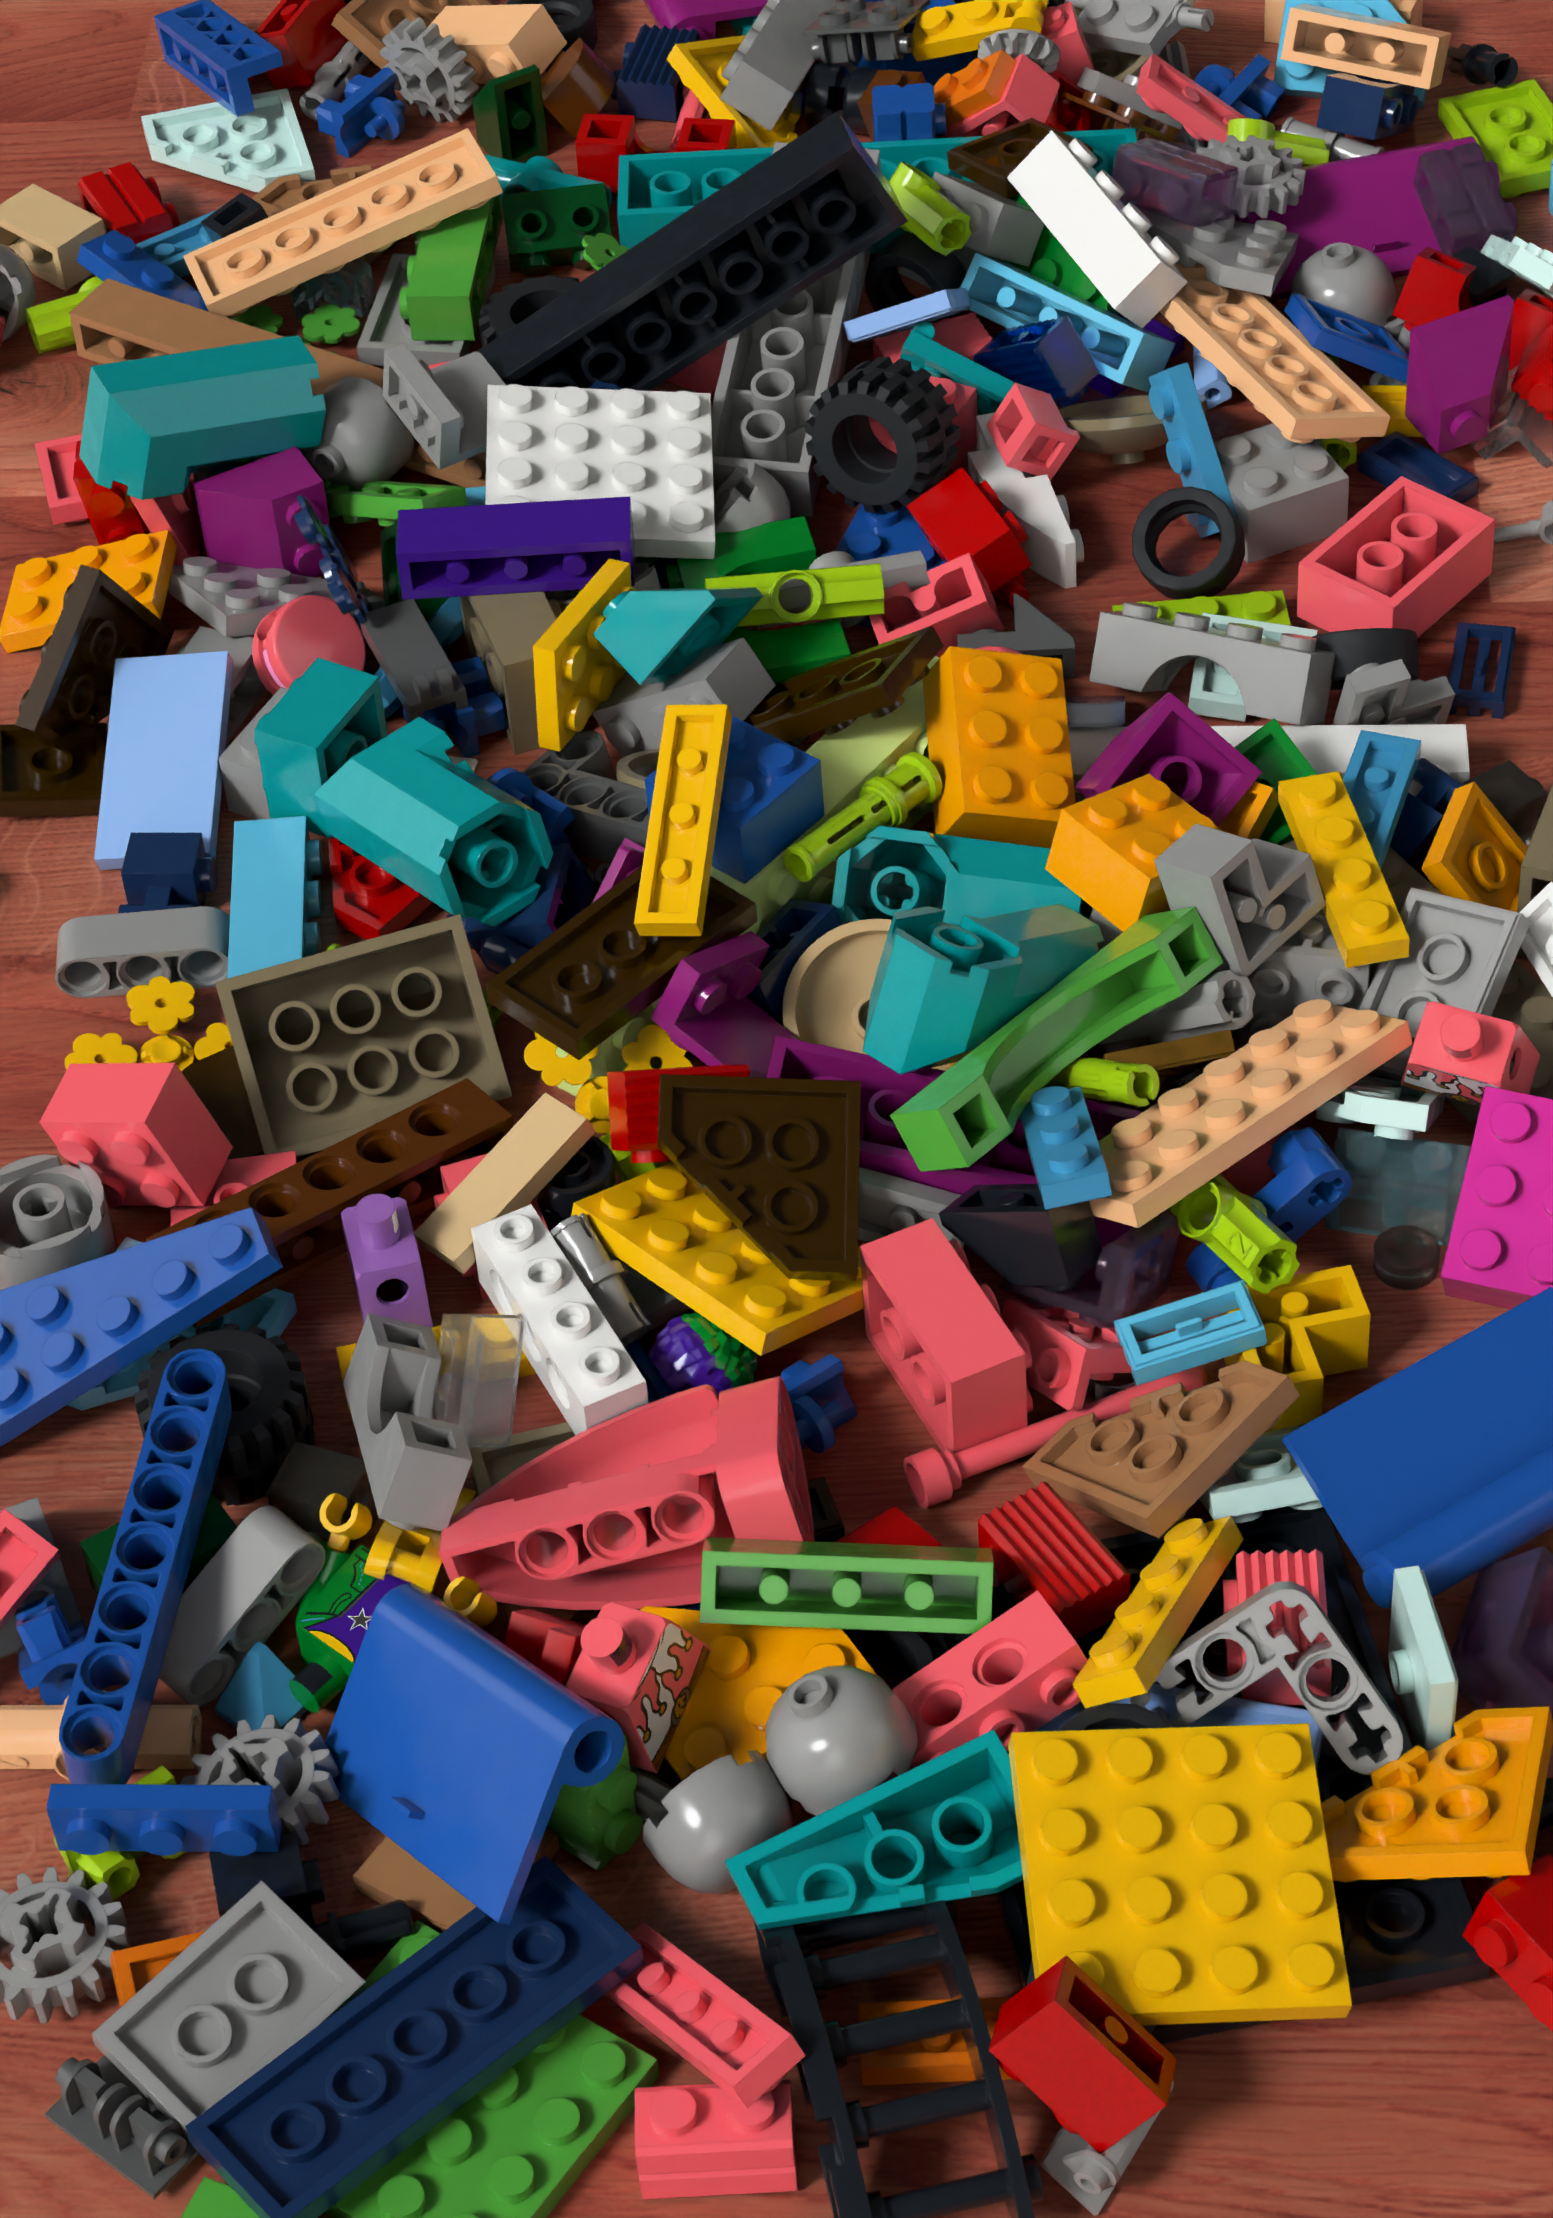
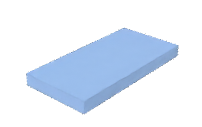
M228 651L115 659L94 857L100 870L122 869L130 833H202L206 857L216 858L223 781L218 758L226 748L233 660Z

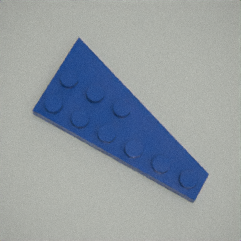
M250 1207L0 1290V1447L282 1268L281 1260L265 1220Z

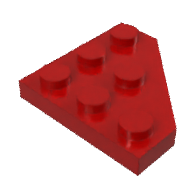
M335 837L327 838L332 877L333 908L337 925L369 940L403 930L434 903Z

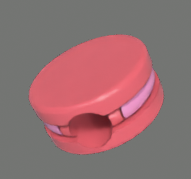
M306 595L272 610L261 620L253 637L252 656L261 682L274 695L280 687L289 689L292 682L296 678L301 677L317 658L364 671L366 645L362 631L350 612L344 615L335 601L328 597Z

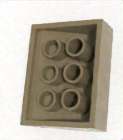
M460 914L215 982L264 1155L296 1151V1156L300 1157L322 1151L466 1078L495 1101L512 1097Z

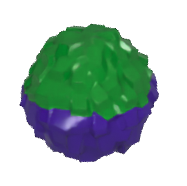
M699 1313L684 1314L668 1321L667 1326L657 1334L656 1342L649 1353L650 1360L659 1370L662 1378L671 1390L681 1392L708 1384L715 1388L719 1398L720 1391L754 1383L753 1372L757 1369V1353Z

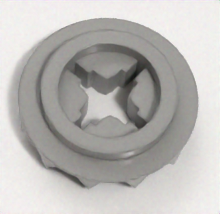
M1025 29L998 31L982 39L978 45V58L981 60L1003 49L1012 58H1016L1022 53L1025 54L1047 73L1056 71L1060 57V49L1055 42L1038 32Z

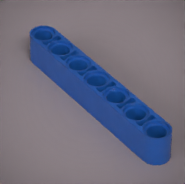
M200 1348L182 1351L169 1360L163 1372L59 1727V1743L67 1776L71 1784H127L134 1768L232 1418V1404L226 1367L222 1359L209 1350ZM180 1449H188L182 1452H174ZM164 1506H174L166 1510H157ZM157 1564L156 1567L150 1569H139L146 1565ZM131 1624H141L140 1627L132 1630H121L123 1627ZM113 1685H124L122 1689L114 1692L103 1691L105 1688ZM95 1747H107L105 1751L96 1755L84 1754L87 1750Z

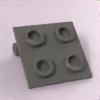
M836 0V5L830 10L821 12L819 18L803 31L804 36L817 35L818 39H813L812 55L814 59H821L824 64L845 63L849 61L860 62L862 55H864L867 62L874 61L876 57L877 61L902 60L905 54L913 52L914 47L913 37L911 33H904V26L925 9L931 1L883 0L866 2L865 0Z
M105 2055L97 2063L91 2059L79 2061L76 2058H70L57 2071L55 2081L61 2086V2098L45 2113L46 2119L154 2200L200 2154L183 2135L180 2125L174 2120L168 2119Z

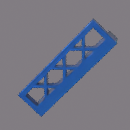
M199 0L154 16L166 63L236 117L255 111L247 78L283 66L281 52L211 0Z

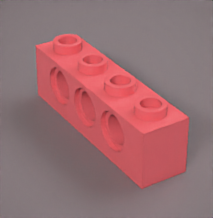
M1038 1590L893 1688V1691L915 1720L917 1727L918 1745L907 1771L993 1729L1007 1752L1012 1732H1035L1081 1701L1072 1683L1087 1662V1659L1078 1643ZM893 1770L888 1778L879 1785L897 1777L895 1771Z

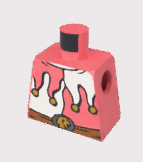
M1427 1002L1401 1085L1481 1107L1485 1086L1529 1094L1541 1056L1520 1025L1438 1002ZM1513 1062L1514 1066L1511 1074L1509 1075L1510 1063Z
M607 1602L601 1607L597 1618L590 1621L582 1631L580 1641L583 1649L566 1687L619 1724L623 1730V1735H626L631 1766L657 1773L711 1649L669 1619L614 1602Z

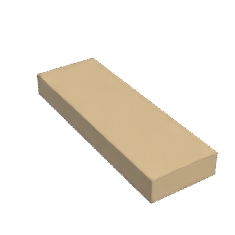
M545 1092L414 1232L416 1239L422 1247L464 1274L476 1262L471 1228L527 1206L596 1132L586 1117Z

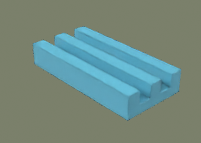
M1244 1280L1113 1321L1120 1346L1123 1347L1124 1356L1128 1366L1131 1367L1136 1386L1267 1344L1265 1328ZM1238 1308L1240 1309L1238 1311L1202 1322L1203 1319L1210 1318ZM1172 1329H1176L1175 1331H1172V1332H1169V1333H1166V1334H1163V1335H1160V1336H1157V1337H1154V1338H1150V1339H1147V1340H1144V1341H1141V1342H1138V1343H1137L1138 1340H1141V1339H1144V1338H1147V1337H1150V1336H1153V1335H1156V1334H1160V1333H1163V1332H1166V1331H1169V1330H1172Z

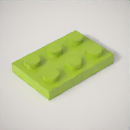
M1535 79L1512 83L1506 87L1497 86L1439 99L1438 117L1452 138L1455 140L1472 136L1476 140L1498 199L1504 197L1513 198L1523 193L1549 188L1551 162L1553 160V104Z

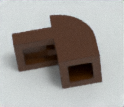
M578 38L566 52H559L545 69L547 73L541 79L545 118L559 132L573 138L577 137L584 113L598 114L608 101L616 84L615 74L581 38Z

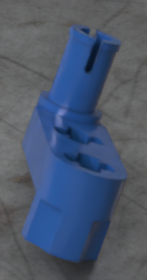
M1307 1127L1301 1130L1288 1131L1272 1145V1154L1267 1163L1276 1177L1252 1197L1262 1202L1266 1208L1267 1218L1293 1242H1296L1343 1201L1351 1189L1352 1178L1315 1129ZM1203 1242L1190 1254L1186 1262V1270L1202 1292L1243 1280Z

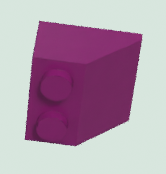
M296 446L193 483L207 557L224 564L257 569L280 568L290 571L291 574L315 578L323 575L318 563L324 557L320 548L321 545L319 542L312 546L309 545L300 531L294 515L301 512V507L296 497L302 494L309 500L323 526L327 523L330 525L324 482Z

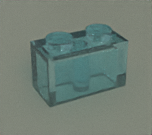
M1339 1128L1333 1153L1349 1172L1352 1178V1186L1343 1201L1326 1215L1325 1228L1448 1246L1469 1158L1470 1146L1416 1138L1413 1140H1398L1374 1135V1132Z

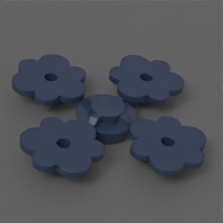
M300 494L296 499L301 507V512L294 515L295 521L310 546L317 542L320 543L324 557L318 563L328 583V589L344 615L354 611L355 614L353 616L361 629L360 623L363 625L368 622L365 613L373 611L366 597L361 593L356 595L358 590L357 582H359L357 578L358 573L330 525L327 523L323 526L306 496Z

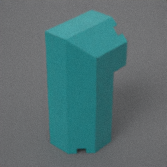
M297 335L91 366L79 457L96 484L112 489V483L116 481L128 486L127 495L144 500L183 493L189 485L190 475L193 473L195 476L200 467L267 457L295 446L300 451L319 446L326 406L323 394L313 396L310 380L320 378L317 362Z
M421 717L416 718L351 757L314 793L326 829L330 835L453 916L460 914L461 918H474L486 925L495 927L535 901L541 886L534 882L539 868L542 866L548 869L554 854L540 813L476 775L465 760L454 765L445 751L455 745L443 730Z
M878 826L865 837L867 838L856 847H851L838 857L831 904L836 907L842 922L845 924L865 919L892 920L894 912L926 906L945 910L942 922L960 926L963 914L977 918H986L1060 903L1087 919L1090 918L1093 907L1045 869L1050 848L956 837Z
M1061 903L986 918H977L963 914L960 926L942 922L945 910L929 906L894 912L870 994L863 1052L900 1075L960 1061L1099 952L1097 944L1104 942L1099 925Z

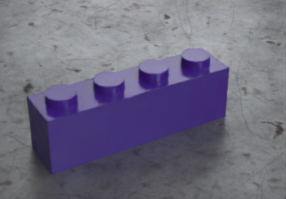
M628 496L398 510L396 557L402 598L407 600L583 589L609 558L630 563L631 586H635V540L631 498Z

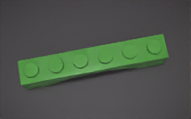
M1196 907L1143 916L893 1112L890 1117L919 1171L926 1172L970 1167L1013 1132L1018 1117L1030 1102L1031 1095L1042 1089L1044 1085L1066 1066L1116 1031L1154 1009L1184 995L1220 966L1223 960Z

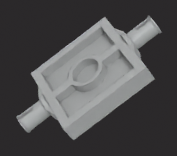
M1065 0V2L1071 1L1074 8L1083 9L1078 16V20L1089 46L1150 57L1153 53L1158 56L1168 40L1185 27L1207 32L1210 30L1209 26L1212 27L1214 24V12L1210 9L1194 8L1196 0Z

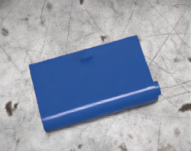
M1552 1287L1282 1438L1283 1443L1362 1568L1365 1588L1378 1606L1391 1609L1394 1569L1419 1565L1420 1570L1424 1571L1431 1596L1434 1598L1553 1528Z
M416 1584L397 1586L380 1599L372 1614L325 1741V1745L329 1749L340 1775L333 1779L340 1792L339 1799L497 1923L509 1925L562 1784L587 1787L605 1780L618 1765L625 1744L623 1730L614 1719L426 1589Z

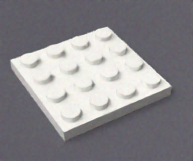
M519 384L487 386L485 505L630 496L636 557L714 559L715 515L710 393L640 391L634 389H588L574 386L563 388L536 387Z

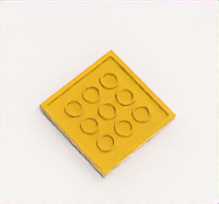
M674 1162L573 1203L571 1216L576 1214L579 1216L581 1213H585L605 1250L760 1356L864 1308L860 1246L869 1242L858 1239V1273L856 1281L788 1279Z
M1308 1723L1012 1732L1008 1751L1035 1979L1067 1955L1141 2026L1347 2018L1352 2007V2000Z

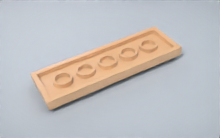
M467 128L183 255V258L208 311L223 317H236L243 314L254 304L272 296L288 294L299 284L321 274L337 272L352 260L370 252H381L389 248L393 242L417 231L430 230L436 227L442 220L461 211L479 208L486 204L490 198L502 194L503 191L497 175Z
M1196 263L1195 267L1174 264L1188 283L1159 312L1174 326L1176 332L1185 336L1200 351V355L1204 359L1210 361L1227 377L1226 379L1229 384L1237 387L1253 403L1257 411L1263 413L1274 423L1286 439L1296 443L1307 444L1313 442L1314 439L1337 438L1342 441L1356 442L1361 437L1385 436L1391 416L1321 350L1313 348L1303 334L1261 294L1216 285L1205 278L1207 270L1200 263Z
M1324 999L1310 1000L1298 1005L1293 1010L1291 1016L1270 1029L1255 1033L1250 1037L1248 1044L1226 1058L1209 1063L1204 1068V1073L1181 1088H1175L1163 1093L1158 1098V1103L1135 1118L1117 1123L1109 1135L1098 1141L1108 1171L1112 1196L1089 1200L1093 1216L1140 1228L1411 1046L1413 1042L1408 1021L1379 1015L1374 1010H1356L1333 1005L1330 1001Z

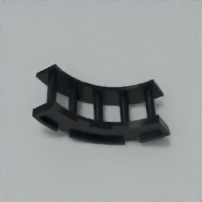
M954 1900L929 1902V1904L762 1930L758 1929L753 1920L765 1979L774 1996L781 2018L788 2016L794 2035L793 2038L806 2055L795 2065L806 2105L812 2104L816 2123L827 2121L832 2143L818 2146V2154L833 2218H938L1006 2201L1007 2210L1011 2218H1035L1032 2203L1044 2200L1038 2165L1033 2153L1022 2156L1020 2153L997 2059L988 2051L991 2043L988 2027L955 1929L958 1926ZM922 1927L924 1935L824 1960H819L817 1953L811 1954L812 1952ZM935 1965H938L952 2000L841 2027L837 2019L823 2022L817 2002L827 1999L826 1991ZM962 2031L976 2080L861 2107L859 2100L845 2103L836 2068L847 2066L848 2057ZM985 2112L998 2170L882 2197L880 2190L866 2191L857 2150L869 2147V2138Z

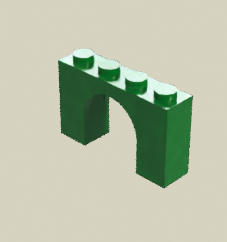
M805 516L764 523L760 526L737 532L715 533L714 559L673 558L674 564L664 565L667 589L705 588V578L809 569L817 557ZM839 618L768 631L735 627L721 643H727L744 637L774 683L851 655Z

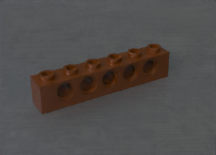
M466 1078L146 1238V1240L150 1241L250 1207L265 1220L283 1267L192 1325L198 1329L274 1288L347 1252L341 1212L348 1207L356 1206L365 1196L385 1194L391 1198L400 1197L406 1199L410 1219L434 1207V1196L444 1193L440 1167L489 1153L514 1126L513 1115Z

